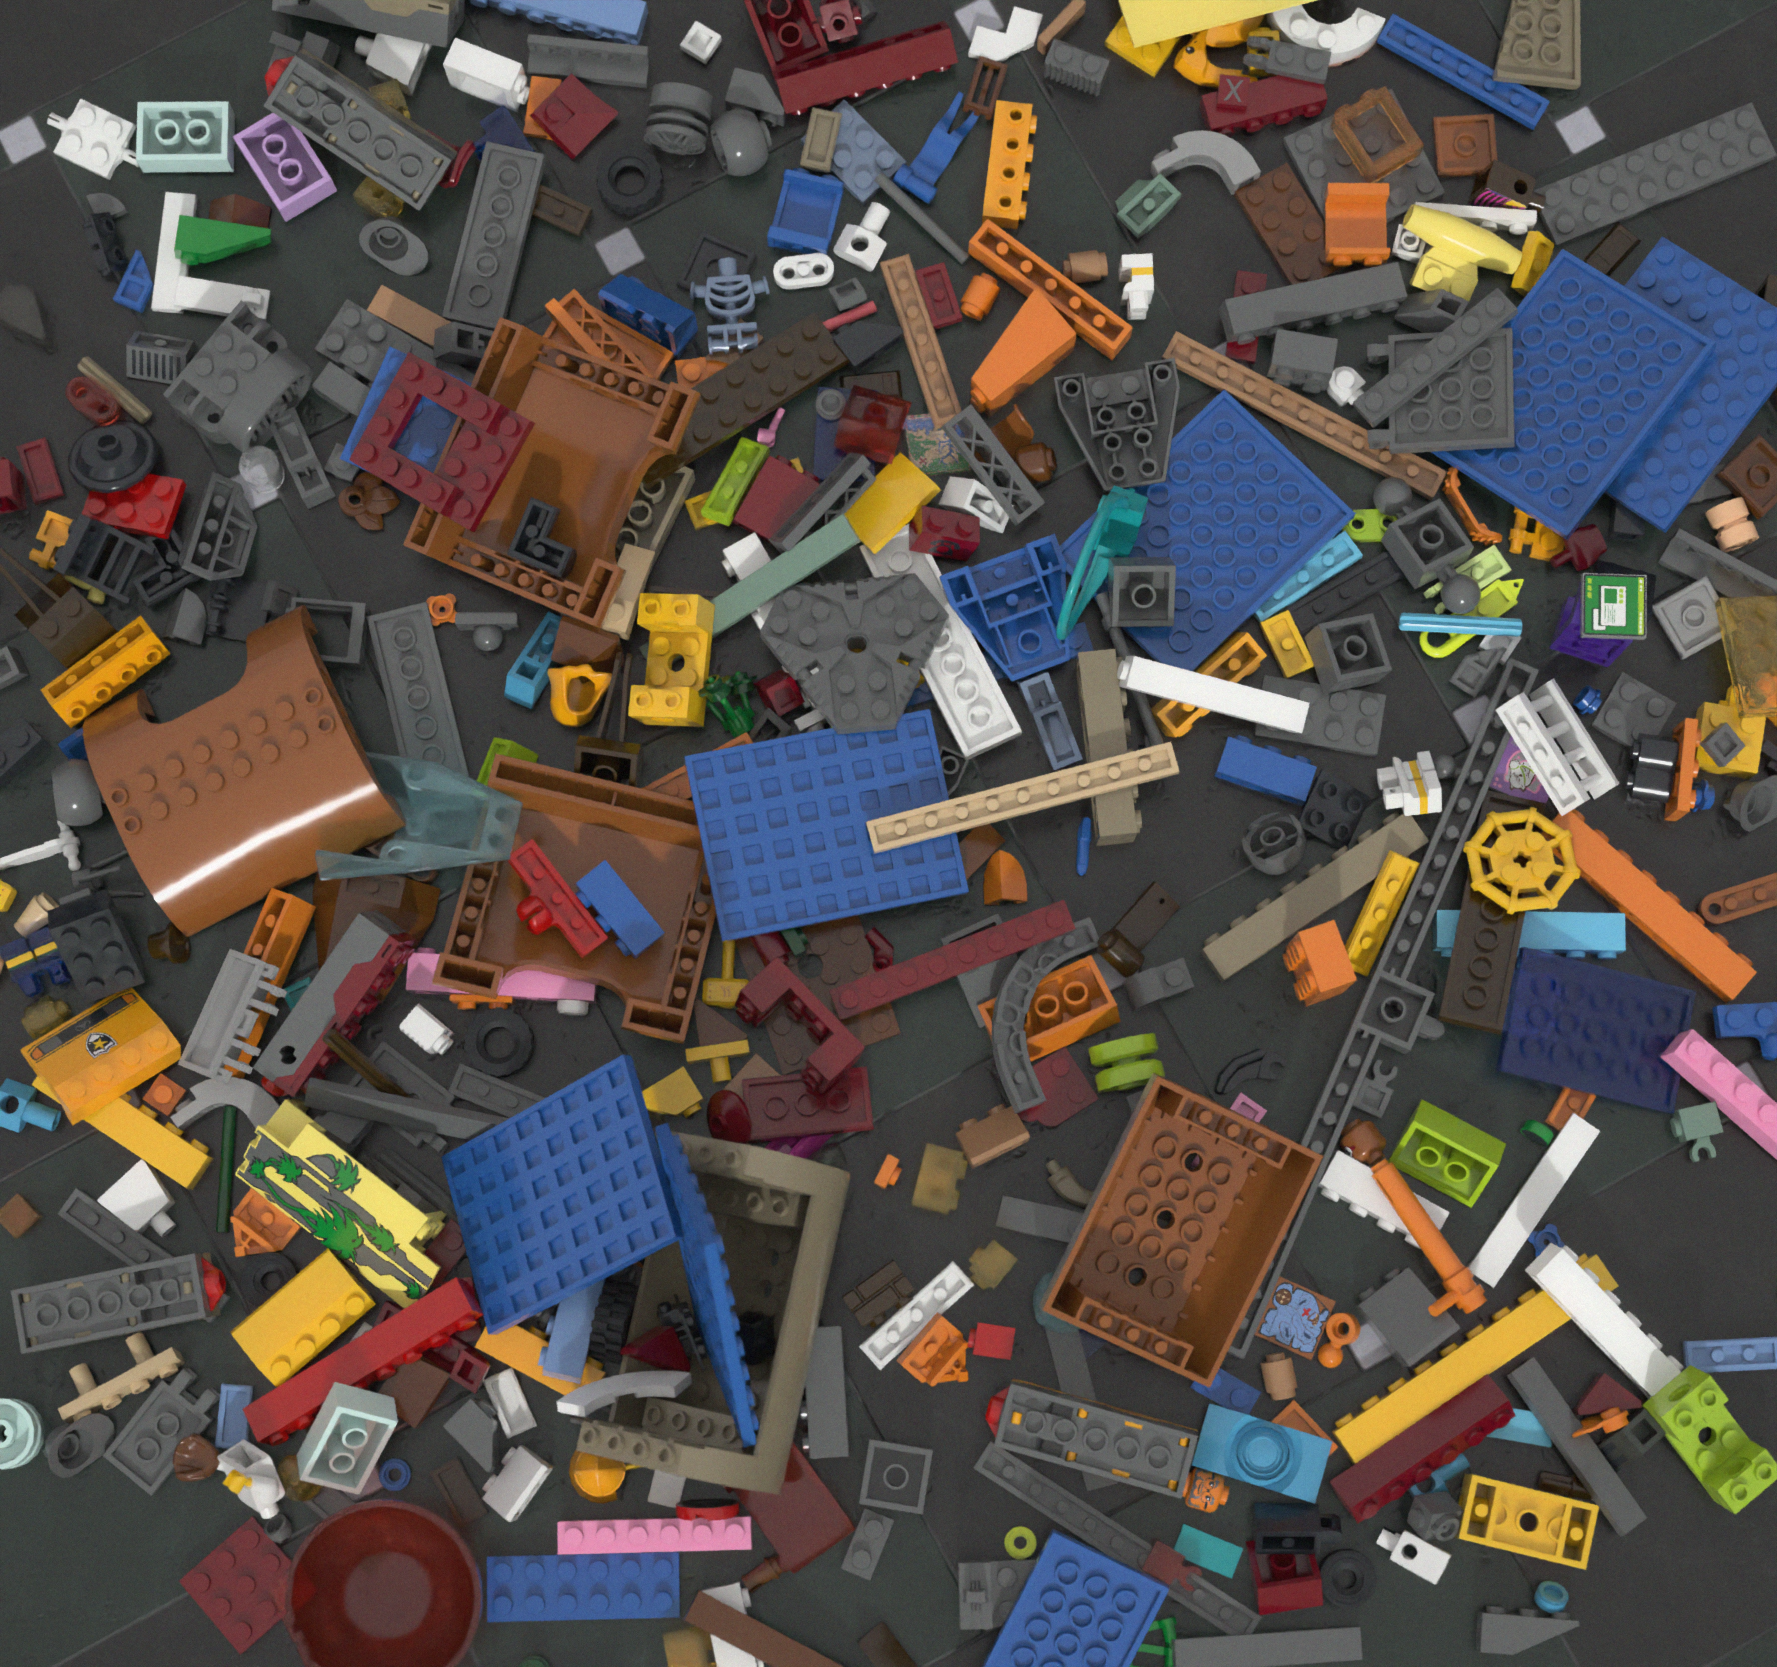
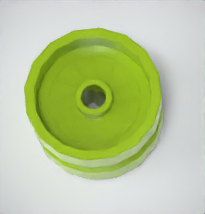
M1155 1033L1117 1039L1088 1049L1093 1066L1104 1067L1112 1065V1068L1100 1071L1095 1076L1098 1093L1115 1090L1123 1091L1144 1086L1148 1083L1152 1073L1165 1077L1161 1060L1149 1059L1141 1061V1058L1150 1056L1159 1049Z

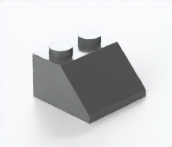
M1109 557L1108 593L1112 627L1174 626L1176 565L1171 557Z
M470 1398L443 1427L487 1472H493L499 1467L500 1421L495 1416L498 1411L487 1399Z

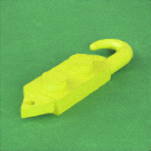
M1497 579L1481 591V598L1475 609L1465 614L1452 613L1451 615L1500 618L1518 603L1516 599L1524 580L1501 581ZM1421 631L1419 640L1422 650L1427 655L1434 658H1443L1450 655L1477 634L1448 633L1451 638L1439 647H1433L1429 644L1427 640L1429 632Z

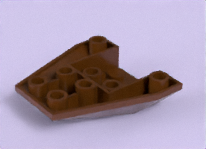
M330 864L317 871L312 898L313 905L316 906L314 920L319 970L357 915L362 912L378 910L416 938L412 945V948L416 950L434 921L441 889L408 878L348 865ZM408 961L405 964H399L394 971L397 974L394 982L388 989L385 990L383 988L376 997L380 1004H383Z

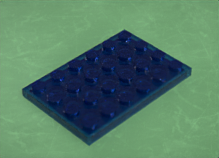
M1521 947L1518 952L1496 1071L1667 1114H1674L1681 1075L1660 1056L1679 1033L1689 1030L1696 991Z

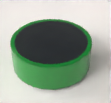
M1532 1119L1526 1120L1520 1130L1526 1138L1545 1147L1550 1144L1554 1137L1553 1132L1548 1127Z

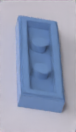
M1777 1337L1682 1342L1684 1369L1689 1365L1705 1373L1777 1369Z

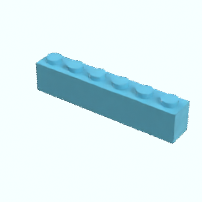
M1436 910L1433 916V951H1441V956L1451 957L1460 910ZM1526 911L1517 958L1523 957V953H1535V958H1554V953H1566V958L1583 959L1585 954H1597V959H1616L1617 954L1626 951L1625 913Z

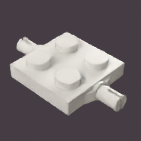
M83 99L79 100L68 120L53 112L49 115L52 119L48 118L47 124L62 130L61 138L54 150L56 155L108 180L111 179L116 167L123 160L136 167H140L136 161V152L129 149L130 139L136 129L133 123Z

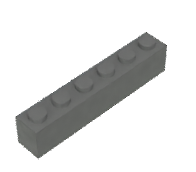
M1395 262L1225 299L1218 309L1227 342L1238 341V344H1247L1256 340L1257 336L1267 335V338H1274L1277 329L1289 330L1295 328L1296 332L1311 329L1314 327L1313 324L1324 322L1326 326L1342 321V318L1353 316V319H1361L1369 316L1371 311L1381 309L1382 313L1392 312L1400 308L1399 305L1407 298V292L1399 264Z

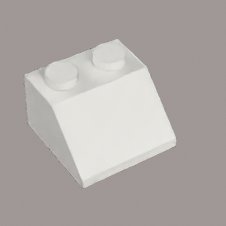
M520 1445L517 1450L512 1447L501 1462L505 1465L498 1476L493 1473L483 1487L486 1494L482 1499L509 1522L518 1519L554 1468L524 1445Z

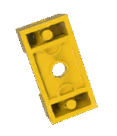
M640 593L637 624L650 631L645 685H631L628 716L645 725L704 727L706 696L699 697L698 691L704 687L703 682L709 675L714 604L697 594ZM678 656H683L685 660L684 667L680 671L674 672L672 670V661Z
M1464 1474L1458 1505L1464 1512L1460 1521V1529L1454 1538L1586 1570L1599 1509L1598 1505L1472 1474ZM1530 1512L1535 1516L1537 1523L1533 1530L1526 1532L1520 1527L1519 1520L1524 1513Z

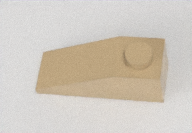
M625 543L617 565L625 569L626 574L602 630L629 640L639 607L640 593L644 591L655 556L654 551Z

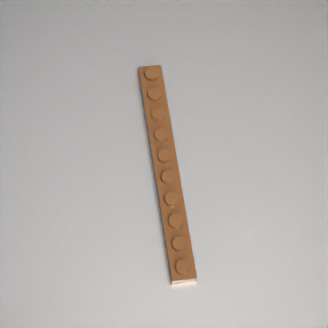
M1177 331L1161 360L1175 358L1177 369L1221 392L1225 389L1236 400L1387 478L1397 477L1404 480L1412 491L1431 501L1447 471L1412 453L1390 454L1389 446L1382 449H1369L1366 429L1279 384L1273 383L1272 380Z

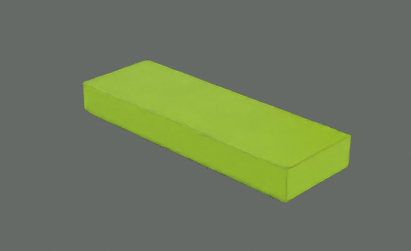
M745 437L740 438L701 509L703 517L730 526L770 453L768 446Z

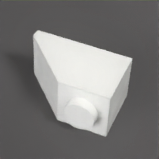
M950 476L939 505L948 511L980 517V526L1003 534L1009 516L987 487L975 479Z

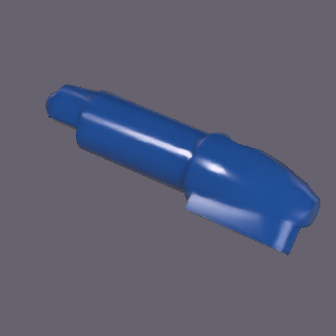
M1083 817L1077 832L1076 868L1080 876L1086 874L1089 861L1092 832L1091 820L1088 817Z

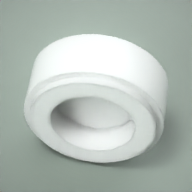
M557 1000V1012L563 1015L584 1016L588 1014L589 1002Z

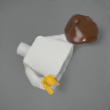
M192 1433L188 1437H184L175 1448L173 1465L177 1479L181 1481H199L209 1477L216 1470L225 1471L227 1477L223 1484L236 1493L242 1502L260 1512L263 1519L271 1518L279 1512L280 1509L276 1501L284 1497L285 1491L271 1457L243 1439L221 1454L208 1439L197 1433Z

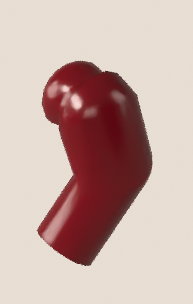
M873 927L864 938L874 948L873 957L875 961H873L872 966L878 972L893 965L894 947Z

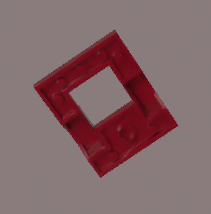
M408 352L349 460L436 512L475 532L535 423ZM422 396L466 420L436 474L393 450Z

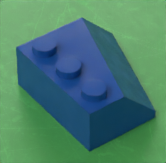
M619 274L598 293L601 308L605 314L672 351L674 358L678 360L698 332L695 312L666 298L661 293L645 287L640 280L633 276L628 278Z

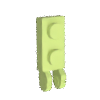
M1494 544L1455 570L1458 574L1472 577L1478 583L1480 590H1482L1497 579L1508 574L1512 569ZM1441 581L1426 590L1423 593L1427 599L1435 597L1441 592L1443 584ZM1440 602L1434 610L1437 614H1441L1448 609L1444 606L1443 602Z

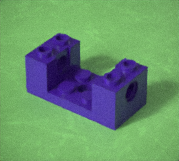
M1580 582L1577 594L1573 597L1568 596L1563 602L1549 649L1609 667L1633 642V639L1580 638Z

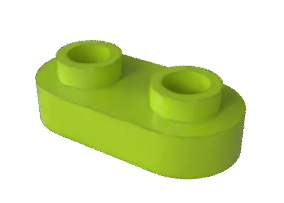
M1377 509L1353 510L1356 513L1355 517L1341 530V533L1346 531L1353 542H1381L1387 530L1383 525V520L1389 519L1394 522L1397 518L1382 514ZM1358 520L1362 523L1363 527L1355 529L1352 526V522Z

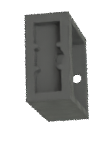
M292 597L291 606L286 607L285 614L301 605H305L308 612L352 616L347 657L320 656L326 667L363 670L368 634L367 616H370V609L367 604Z

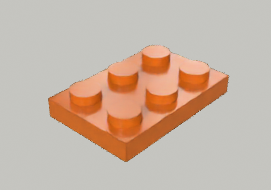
M1685 718L1672 729V738H1677L1680 746L1670 799L1665 804L1664 820L1678 821L1690 812V808L1693 809L1695 806L1696 790H1692L1693 778L1697 777L1699 770V760L1695 759L1696 747L1699 748L1702 738V730L1697 729L1698 719Z

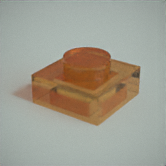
M18 1193L0 1209V1223L16 1239L41 1217Z

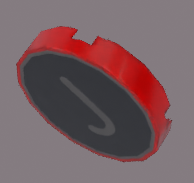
M693 1499L676 1503V1517L682 1520L694 1521L696 1517L704 1518V1520L708 1519V1521L734 1518V1516L740 1513L739 1501L732 1499Z

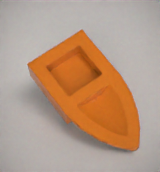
M705 357L675 361L678 384L691 389L730 364L717 360H706Z

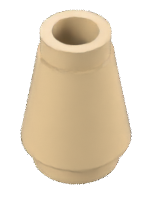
M42 892L39 896L34 895L14 924L15 929L22 936L28 938L31 934L48 924L47 911L59 907L58 903L45 892Z

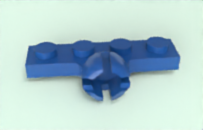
M1777 1002L1718 1005L1712 1008L1716 1039L1755 1037L1760 1042L1761 1054L1765 1060L1774 1061V1058H1777Z

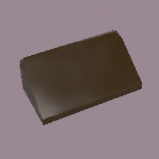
M883 1621L857 1641L875 1667H917Z

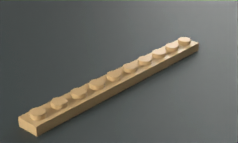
M1167 742L867 821L866 825L874 854L1176 775L1179 774V768L1172 743Z

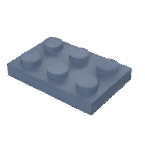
M843 100L832 110L833 112L842 113V121L830 173L837 177L840 182H843L844 187L864 206L882 189L874 179L883 172L892 180L903 164L907 165V162ZM806 135L801 139V144L803 146L805 143Z

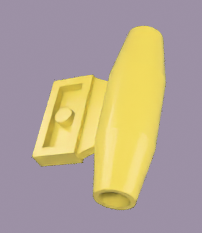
M1412 204L1404 217L1403 227L1433 246L1421 256L1409 282L1410 285L1424 291L1444 289L1469 301L1478 282L1477 266L1512 275L1521 262V251L1493 232L1450 213Z

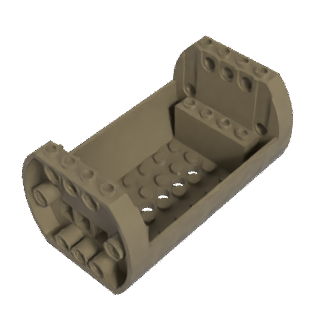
M653 1128V1132L659 1149L656 1130ZM671 1132L672 1135H679L683 1148L682 1154L686 1153L691 1173H694L697 1179L699 1192L696 1194L703 1193L708 1211L705 1214L711 1213L716 1233H713V1235L719 1233L723 1243L724 1253L721 1254L720 1260H725L729 1273V1279L726 1280L725 1286H730L735 1305H731L730 1311L734 1310L736 1316L751 1311L774 1318L775 1354L762 1360V1363L758 1365H746L751 1380L750 1389L754 1399V1405H751L750 1411H755L759 1424V1429L754 1430L757 1444L743 1447L709 1357L702 1360L705 1371H702L697 1356L694 1354L689 1362L691 1366L689 1373H691L692 1383L675 1398H636L635 1393L615 1397L616 1402L612 1403L609 1421L584 1417L576 1450L682 1477L758 1492L781 1494L851 1174L822 1163L756 1146ZM678 1240L645 1258L626 1345L655 1326H662L657 1316L659 1311L657 1306L666 1301H669L670 1305L676 1303L675 1294H677L680 1303L687 1301L695 1323ZM777 1251L779 1260L775 1266H772L771 1258ZM771 1283L772 1292L766 1298L764 1290L766 1285ZM623 1356L619 1375L642 1371H666Z

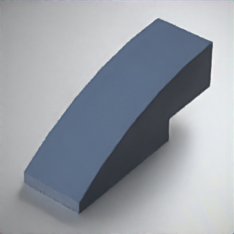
M1042 670L1016 680L1029 716L1053 770L1081 760V753L1048 671Z

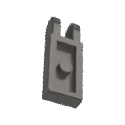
M1258 36L1248 38L1247 46L1251 49L1269 52V56L1267 59L1261 55L1245 54L1243 58L1245 65L1263 69L1271 74L1325 84L1332 52L1277 40L1270 41L1267 38Z

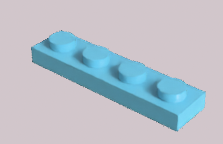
M1344 531L1330 540L1254 614L1259 623L1274 617L1362 559L1363 554L1347 532Z

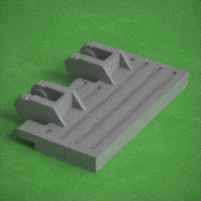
M229 949L178 1065L228 1085L233 1072L224 1069L225 1065L251 1074L253 1068L249 1064L242 1061L238 1062L237 1060L242 1050L252 1056H259L261 1049L237 1040L240 1035L248 1039L259 1016L258 1013L250 1010L251 1007L277 1016L279 1009L270 1003L263 1002L268 992L274 996L285 998L287 991L263 980L265 977L275 980L280 968Z

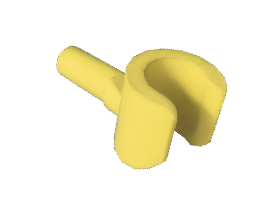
M66 575L65 579L89 591L87 601L96 604L104 603L105 592L73 576Z

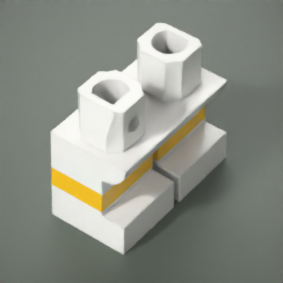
M1152 253L1122 255L1118 269L1119 282L1128 283L1124 287L1120 305H1127V320L1146 319L1148 304L1151 303L1154 292Z
M1429 751L1418 752L1417 760L1403 763L1399 758L1392 757L1393 767L1377 769V782L1379 789H1383V800L1386 810L1402 807L1404 816L1442 812L1441 785Z

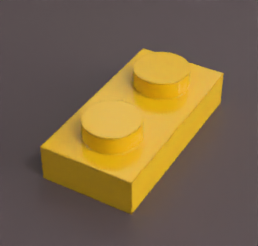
M1528 231L1522 248V259L1511 284V287L1524 297H1526L1548 268L1555 246L1553 242L1539 231Z
M1289 610L1259 624L1284 678H1291L1314 667L1312 658Z

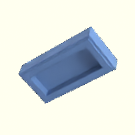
M221 1384L215 1440L216 1448L230 1449L243 1439L249 1442L251 1427L242 1409L253 1402L255 1386Z

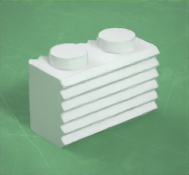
M417 1004L400 1024V1030L432 1056L438 1053L443 1055L454 1042L451 1039L454 1033L420 1004Z

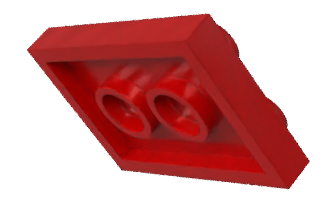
M148 474L141 482L123 491L113 493L89 491L82 514L95 517L119 531L168 539L187 485L183 479Z

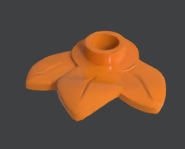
M1616 1406L1601 1414L1587 1417L1580 1421L1583 1427L1575 1431L1572 1437L1575 1438L1603 1427L1605 1433L1615 1431L1629 1424L1626 1417L1629 1413L1627 1410H1620Z

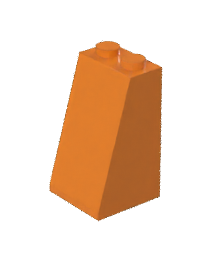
M1038 288L1030 294L971 378L970 396L972 398H970V402L980 414L984 411L989 418L1074 352L1076 332Z

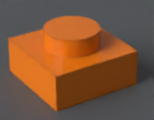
M160 1073L143 1097V1100L166 1116L171 1117L175 1112V1108L181 1103L188 1091Z
M889 1154L887 1155L874 1181L875 1185L886 1189L888 1183L893 1186L895 1185L902 1171L901 1168L897 1167L899 1159Z

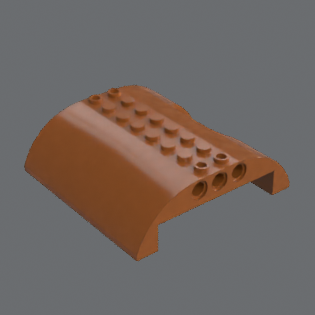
M500 317L470 387L529 419L535 425L475 532L468 530L421 503L403 545L560 613L602 629L626 574V570L618 567L615 559V546L620 530L648 468L664 455L677 454L701 394L677 383L670 382L669 385L542 337L523 325ZM460 416L455 421L435 468V474L438 472L466 421ZM531 497L561 509L549 539L577 551L575 565L566 578L556 576L507 554Z
M301 605L248 633L246 639L247 666L244 675L236 686L213 700L172 721L154 724L149 720L156 716L144 690L140 689L91 714L84 721L83 738L88 760L124 845L138 873L158 905L173 924L187 937L268 897L271 888L280 891L407 825L395 797L383 792L311 637L318 632L305 605Z
M495 754L488 779L486 802L444 953L440 952L432 984L496 999L506 979L517 972L531 970L600 985L616 993L625 1006L622 1030L684 1044L716 915L693 801ZM533 839L574 894L579 891L576 888V882L606 860L665 932L664 937L637 959H634L631 954L625 957L614 943L618 938L611 930L607 933L604 931L608 940L584 958L580 957L556 926L549 927L539 935H534L526 926L529 925L528 921L537 914L535 913L521 922L516 912L519 902L528 897L530 891L506 860L507 856ZM589 906L587 910L595 920L598 914L592 906Z

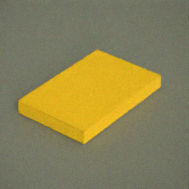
M901 452L875 476L876 480L844 514L861 542L874 554L885 546L916 515L921 506H926L941 491L937 484Z

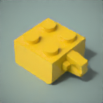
M1731 685L1727 689L1725 701L1720 700L1718 704L1704 702L1698 707L1695 719H1698L1697 729L1702 730L1701 742L1720 723L1727 722L1745 744V747L1725 767H1718L1701 745L1699 748L1696 747L1695 759L1699 760V771L1748 780L1758 773L1767 713L1748 710V705L1742 704L1744 687Z

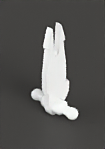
M57 820L61 830L59 839L50 840L42 845L0 858V870L37 861L63 852L64 856L68 858L69 869L77 871L81 867V863L77 858L79 853L78 846L80 845L79 838L75 837L74 831L70 830L69 825Z

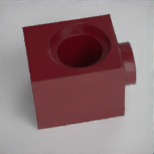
M778 670L754 684L765 709L770 708L778 716L805 703L795 680L789 673Z

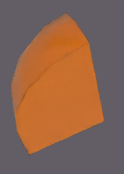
M999 850L992 855L987 863L983 883L984 905H1000L999 902L1003 900L1014 901V904L1027 901V883L1024 870L1018 860L1010 853Z

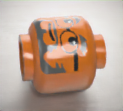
M1195 1467L1192 1472L1188 1473L1182 1497H1185V1504L1188 1507L1213 1513L1219 1504H1226L1230 1487L1224 1485V1475Z

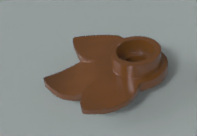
M364 472L357 476L353 486H348L341 491L338 504L342 512L346 515L354 516L361 527L368 530H381L383 528V518L381 515L396 508L400 503V499L392 490L381 486L383 482L381 478L370 472ZM356 496L359 499V503H350L349 497Z

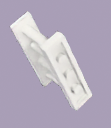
M1551 679L1529 694L1531 702L1523 692L1496 709L1499 717L1561 816L1591 799L1587 791L1596 799L1620 784L1554 679ZM1537 712H1540L1548 728L1545 727ZM1554 738L1557 739L1565 754H1562L1559 747L1555 743ZM1571 764L1573 765L1578 775L1582 779L1581 781H1579L1574 771L1570 767Z

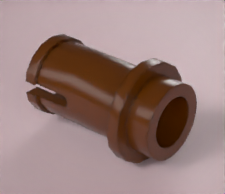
M774 1556L769 1559L764 1557L763 1563L741 1576L743 1583L751 1594L755 1593L756 1590L772 1579H780L779 1575L784 1571Z

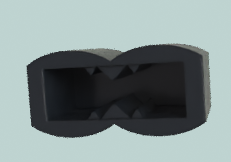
M1639 733L1637 741H1632L1630 759H1634L1632 770L1626 771L1624 788L1628 789L1631 798L1664 803L1669 802L1680 746L1677 738Z

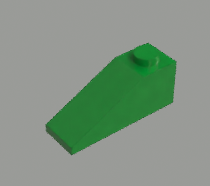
M179 215L174 247L175 259H180V262L187 265H198L199 262L209 263L271 244V229Z

